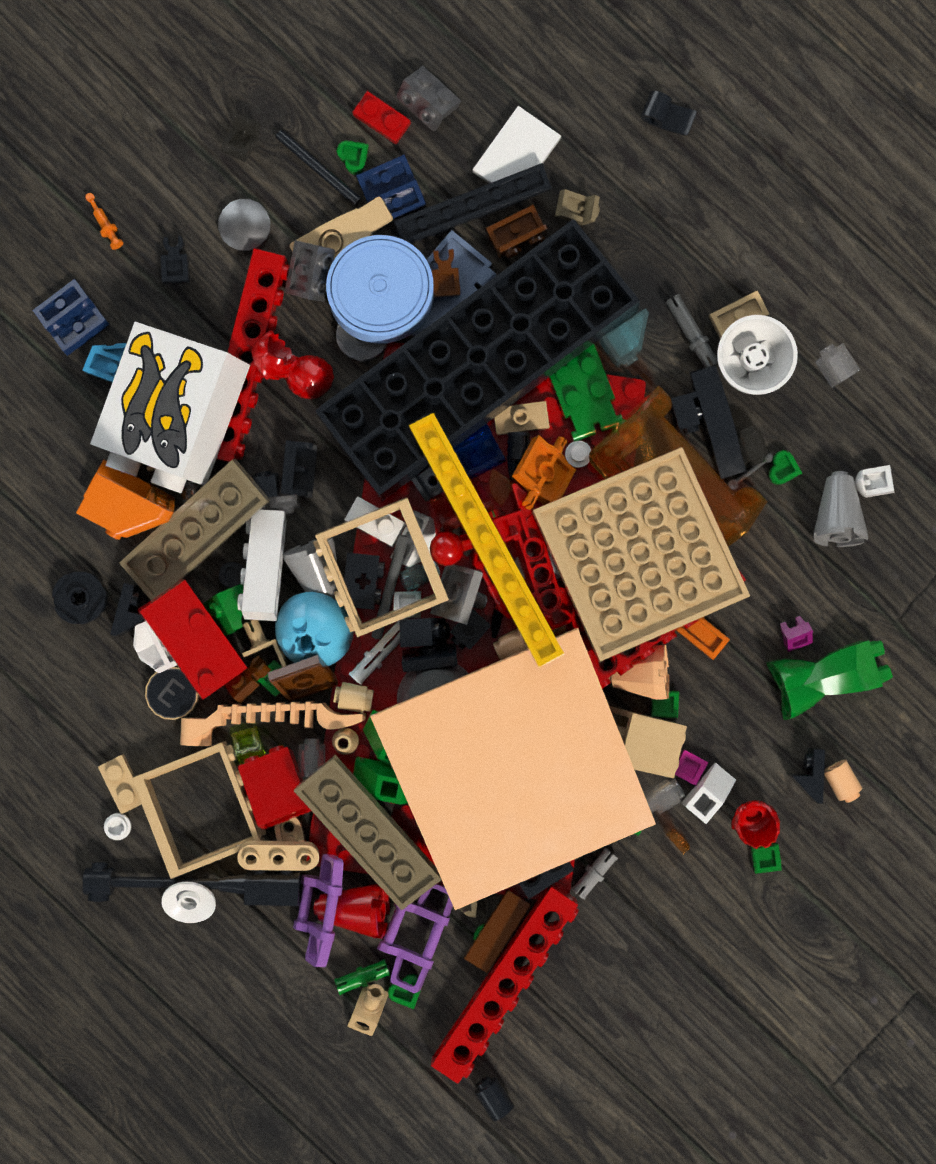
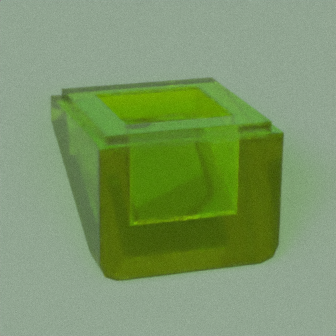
M257 726L231 734L235 755L240 764H244V760L252 756H265V750Z

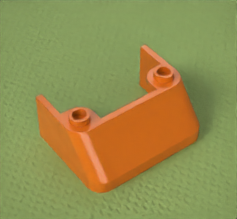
M103 459L76 512L82 517L106 529L105 533L120 540L121 537L128 538L169 522L174 513L175 498L136 476L105 466L107 460Z

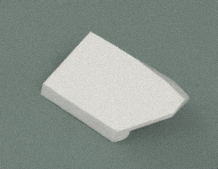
M143 621L135 625L133 646L140 660L152 667L157 673L176 666V663L148 624Z

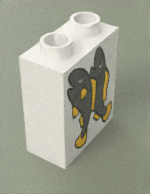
M134 322L90 444L110 451L105 466L137 477L141 463L154 467L155 471L151 483L182 493L186 480L205 485L209 480L250 365L227 352Z

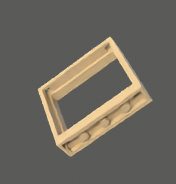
M407 497L315 535L317 540L313 544L318 556H324L327 566L323 568L329 582H335L338 591L334 592L339 607L345 606L348 614L347 617H344L346 625L350 632L355 631L357 637L449 600ZM401 510L434 594L362 623L328 538Z
M226 741L132 778L171 879L238 852L239 847L247 841H264L263 835L266 834V830L257 826L243 781L234 762L237 759L235 750ZM220 752L252 836L182 863L150 779Z

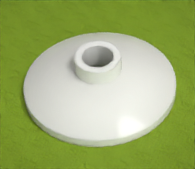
M179 882L165 890L162 896V907L167 915L177 921L197 923L206 920L213 914L216 907V899L213 893L201 884Z

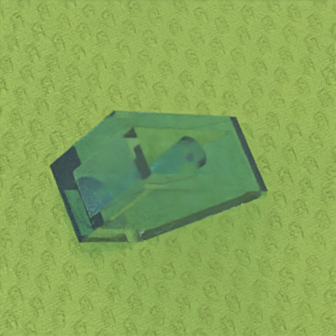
M646 308L601 338L599 343L616 368L622 365L627 368L639 359L637 355L642 350L649 313Z

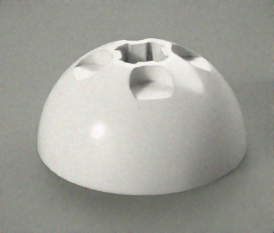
M764 315L746 316L732 323L722 335L717 350L718 366L724 379L738 391L752 395L767 394L782 387L792 376L797 364L796 342L787 327L778 320Z

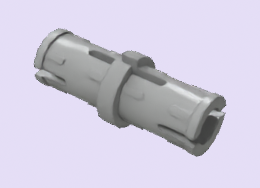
M606 847L591 866L587 865L584 875L571 888L577 894L585 886L579 893V896L584 900L598 881L602 882L604 880L603 875L618 859L612 853L604 861L611 853Z

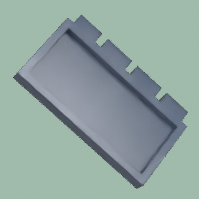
M453 230L449 232L434 251L438 250L440 260L445 261L449 258L448 250H454V260L451 268H458L461 295L434 298L427 319L418 330L411 334L413 337L477 291L476 284L482 287L497 276L490 269L492 263ZM432 253L427 258L431 272L432 270L439 269Z

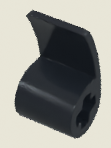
M651 91L642 111L641 119L658 128L684 136L688 135L697 111L671 104L672 99L667 94Z

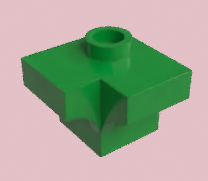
M242 584L222 591L203 603V606L225 636L243 627L241 623L243 614L241 610H238V596L243 594L244 585Z

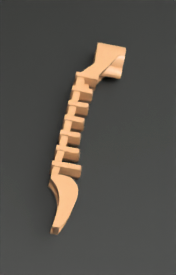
M295 701L291 702V704H285V702H276V704L261 703V705L247 703V706H242V704H232V706L221 704L218 705V710L208 718H181L180 745L212 746V730L219 726H226L227 719H232L231 724H241V713H246V723H255L256 712H261V722H270V711H276L275 722H284L285 711H290V724H299V710H305L304 728H313L314 710H317L318 723L325 729H340L366 720V713L341 714L332 710L326 703H314V701H305V703Z

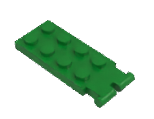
M594 344L549 377L564 418L570 417L575 431L571 432V436L574 442L596 435L595 424H599L602 432L624 424L622 415L616 416L611 402L615 401V397Z

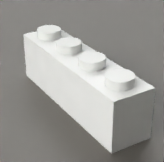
M259 510L246 522V534L250 535L249 543H244L243 558L247 559L246 569L242 568L240 581L244 585L243 594L238 596V610L242 611L244 619L277 621L287 524L285 511Z

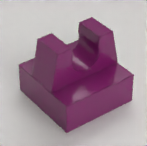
M800 616L795 618L796 627L789 628L786 622L780 623L784 646L788 652L813 643V630L809 622H805Z

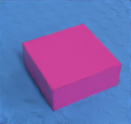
M683 749L679 756V767L675 775L696 786L708 762Z

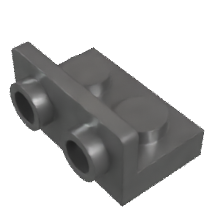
M295 240L284 293L324 302L327 294V275L334 261L335 250Z

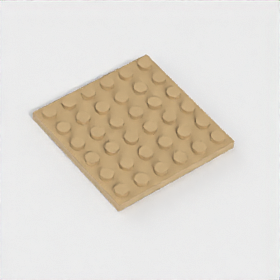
M682 447L532 511L598 662L750 597Z

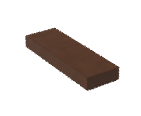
M507 889L468 949L464 959L487 973L531 904Z

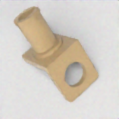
M251 620L242 624L252 645L250 647L251 650L242 653L243 657L274 646L282 667L289 665L277 640L270 641V639H266L259 620Z
M368 984V987L362 988L348 1023L349 1028L369 1036L373 1035L388 997V992L382 986ZM357 1022L365 1023L369 1027L361 1026Z

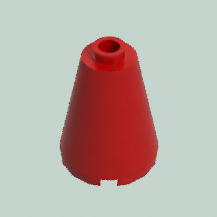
M378 884L342 890V895L338 896L334 926L382 939L388 928V923H384L386 914H390V897ZM326 893L321 894L319 899H316L314 902V915H317L318 920L321 922L324 920L328 896Z

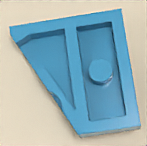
M118 343L113 346H92L83 371L113 383L127 343Z

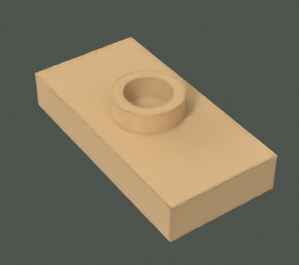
M546 401L508 407L495 417L497 435H504L508 432L549 429Z

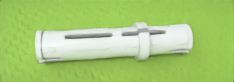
M399 621L394 624L370 652L366 651L364 653L365 657L349 673L360 685L377 667L380 668L382 666L381 662L400 643L399 632L386 648H383L400 630ZM379 651H381V653L373 660V662L366 669H364V667L375 657V655Z

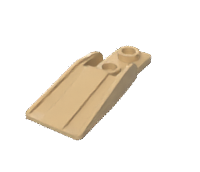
M377 197L363 207L356 208L319 226L296 241L334 249L335 259L352 242L367 236H373L372 233L391 222L393 216L381 197ZM292 242V243L290 244V249L292 250V252H293L294 242Z

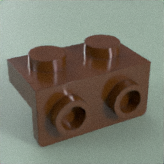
M531 205L487 227L486 232L499 258L504 256L512 258L522 251L520 248L528 244L533 247L543 242L545 236H547L548 228L546 224L543 225L534 205Z

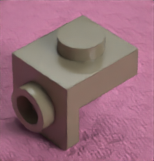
M566 189L561 190L555 217L567 221L574 219L581 226L593 223L600 211L598 205L600 197L597 195L587 197Z

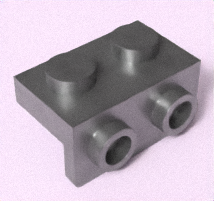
M424 66L403 80L396 95L397 99L432 131H436L442 120L456 110L461 103V100Z

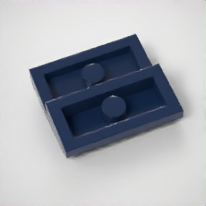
M405 154L356 175L367 203L377 197H381L393 219L426 205Z
M75 279L32 310L67 356L110 325Z

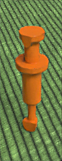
M87 193L86 199L94 209L93 215L102 228L100 231L101 236L109 238L112 250L122 247L123 241L118 239L115 234L118 229L117 226L110 223L103 209L98 208L94 201L95 196L92 193Z

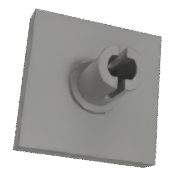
M457 565L445 566L441 582L449 600L433 606L430 614L467 625L472 608L483 609L487 603V596L478 592L483 573Z

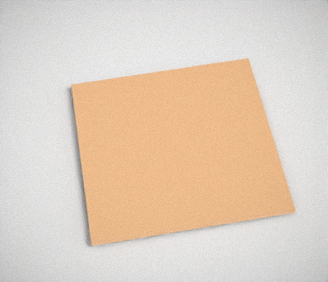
M578 628L555 637L564 652V656L541 668L537 666L529 649H526L370 715L455 910L656 824Z

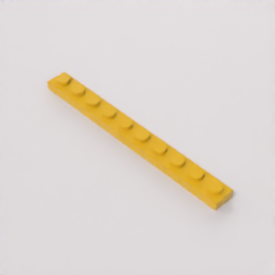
M434 413L409 425L411 432L537 666L541 668L564 656L563 650Z

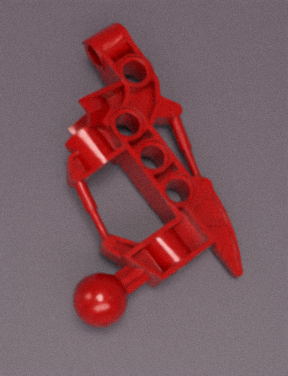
M513 483L511 488L519 510L491 518L504 543L514 541L527 586L551 630L566 624L569 631L578 628L588 652L593 648L582 623L577 624L575 621L577 612L566 587L558 586L547 551L548 547L532 513L538 507L534 504L533 509H526V506H523L522 503L527 493L516 483ZM446 531L435 535L430 544V554L433 560L439 565L451 566L461 559L464 551L472 549V566L483 573L482 577L496 604V610L504 617L512 618L497 589L489 579L484 565L467 534L458 536L453 532ZM532 541L536 545V552L534 555L529 556L526 553V546ZM541 567L544 570V578L537 582L534 578V572L537 568ZM550 593L552 603L550 606L544 607L542 598L545 594Z

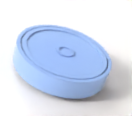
M373 235L352 242L336 256L327 275V298L335 320L348 334L365 342L385 344L408 337L425 322L433 305V276L427 260L416 247L397 237Z

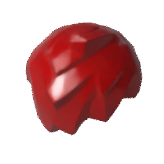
M268 331L259 337L251 352L254 364L266 380H279L289 377V373L296 366L297 360L295 355H292L291 349L285 347V341L278 338L279 334H274L272 331Z
M295 356L297 364L290 371L289 377L286 378L289 390L305 399H316L324 395L332 386L334 379L331 365L323 358L317 356Z
M752 800L737 808L731 828L736 831L739 838L746 845L748 844L754 849H758L760 846L768 848L777 840L780 833V820L776 810L771 805L763 801Z

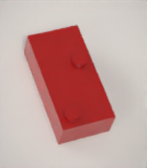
M181 579L138 609L140 615L203 700L247 669V666L186 580Z

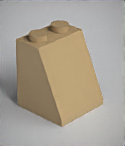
M609 706L634 770L674 778L675 772L679 767V756L686 739L685 732L687 726Z

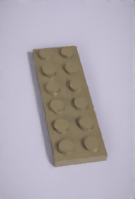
M233 459L176 510L169 522L160 525L119 563L148 598L152 600L187 576L264 507L270 499L240 463Z
M336 755L294 789V792L401 910L442 880L436 866Z

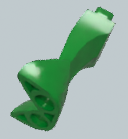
M858 641L839 648L816 662L794 659H779L766 662L770 673L782 691L783 720H789L804 713L825 695L848 694L883 687L882 683L893 676L888 664L877 667L874 657L885 654L882 641Z

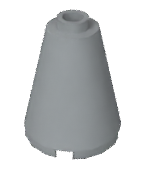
M835 471L826 478L813 533V541L822 546H828V541L836 542L837 547L863 544L864 539L868 540V531L854 478L848 475V472Z
M331 537L328 538V542L337 561L335 542ZM317 539L308 541L309 544L304 546L298 545L283 553L284 561L305 592L322 593L336 600L334 592L338 591L334 581H328L323 568L327 566L324 556H318L313 544Z

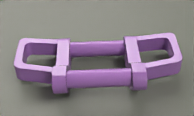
M331 854L322 855L319 877L307 874L302 875L301 883L303 887L298 918L294 920L293 928L296 930L310 933L305 960L314 967H326L335 937L333 927L338 896L342 895L343 860ZM313 887L328 894L323 925L308 921Z
M438 883L421 895L417 903L412 902L403 910L394 903L396 908L383 940H380L377 947L380 951L397 956L390 979L391 983L412 993H417L421 990L427 973L433 965L432 957L443 928L448 925L450 920L449 916L453 907L450 898H448L443 914L423 906L433 888L448 895L445 886ZM405 911L434 921L422 955L403 946L393 944ZM403 959L423 967L415 986L399 978Z

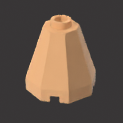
M654 645L655 652L643 661L640 657H637L631 662L634 666L621 676L616 672L609 677L613 687L656 700L669 698L667 646ZM612 664L611 666H607V671L611 669Z

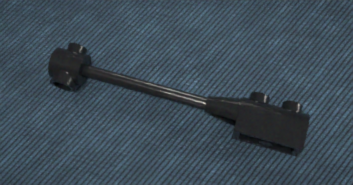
M92 862V868H85L83 874V893L88 895L87 901L93 902L109 901V896L113 895L115 887L168 888L179 882H194L208 889H219L222 892L243 894L244 905L298 906L301 899V872L293 870H279V872L252 870L246 871V873L220 877L219 879H171L169 877L115 876V869L108 868V862Z

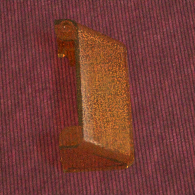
M658 385L595 445L589 453L590 463L604 479H608L682 447L727 546H730L748 533L768 501L751 487H744L735 493L664 418L671 409L672 402L668 394Z

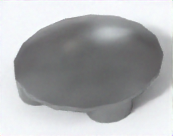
M238 199L230 202L222 210L218 221V230L223 241L234 249L249 251L254 248L260 249L270 232V218L267 210L260 203L251 199Z

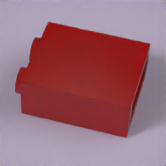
M284 746L274 747L268 751L269 754L262 757L258 755L249 757L244 760V764L237 766L257 826L263 830L311 811L294 792V789L303 781L294 753L288 746L285 748Z

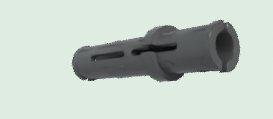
M681 295L673 296L678 307L675 306L671 298L667 300L665 304L691 344L689 346L690 350L695 351L703 367L711 366L707 357H709L713 365H717V357L708 344L710 340L702 334Z

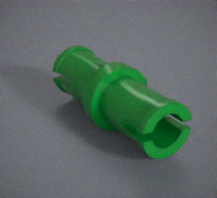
M385 959L364 968L362 966L357 967L356 971L335 978V985L339 986L337 987L339 995L361 986L363 988L368 987V983L390 976L389 969L386 968L388 966Z

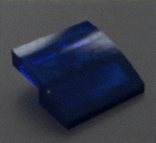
M488 424L453 448L470 480L506 462Z

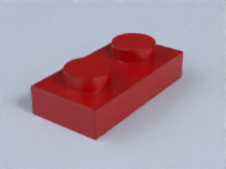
M368 91L352 112L354 117L396 145L411 124L410 119Z

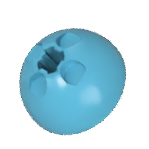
M304 592L291 597L281 607L275 622L276 640L281 651L294 663L316 655L327 666L336 663L347 653L353 641V632H350L344 617L348 616L347 611L343 606L339 607L335 599L322 593Z

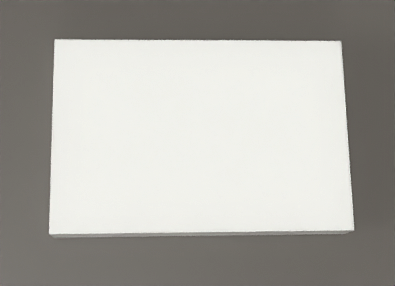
M518 106L473 168V173L487 183H492L544 163L561 139V135Z

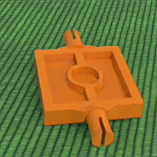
M540 435L532 438L512 477L528 491L522 503L523 506H526V509H533L537 500L542 505H546L561 499L576 469L567 462L562 454L563 449L567 445V440H564V437H558L554 446L548 444Z

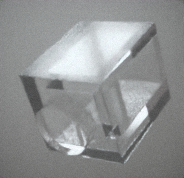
M844 343L838 347H835L834 344L826 347L819 352L822 357L815 361L831 388L860 371Z

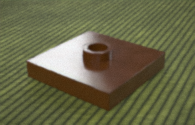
M318 655L268 672L269 681L289 702L338 685L337 676Z

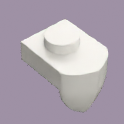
M890 465L860 470L856 475L854 481L856 489L864 497L895 493Z

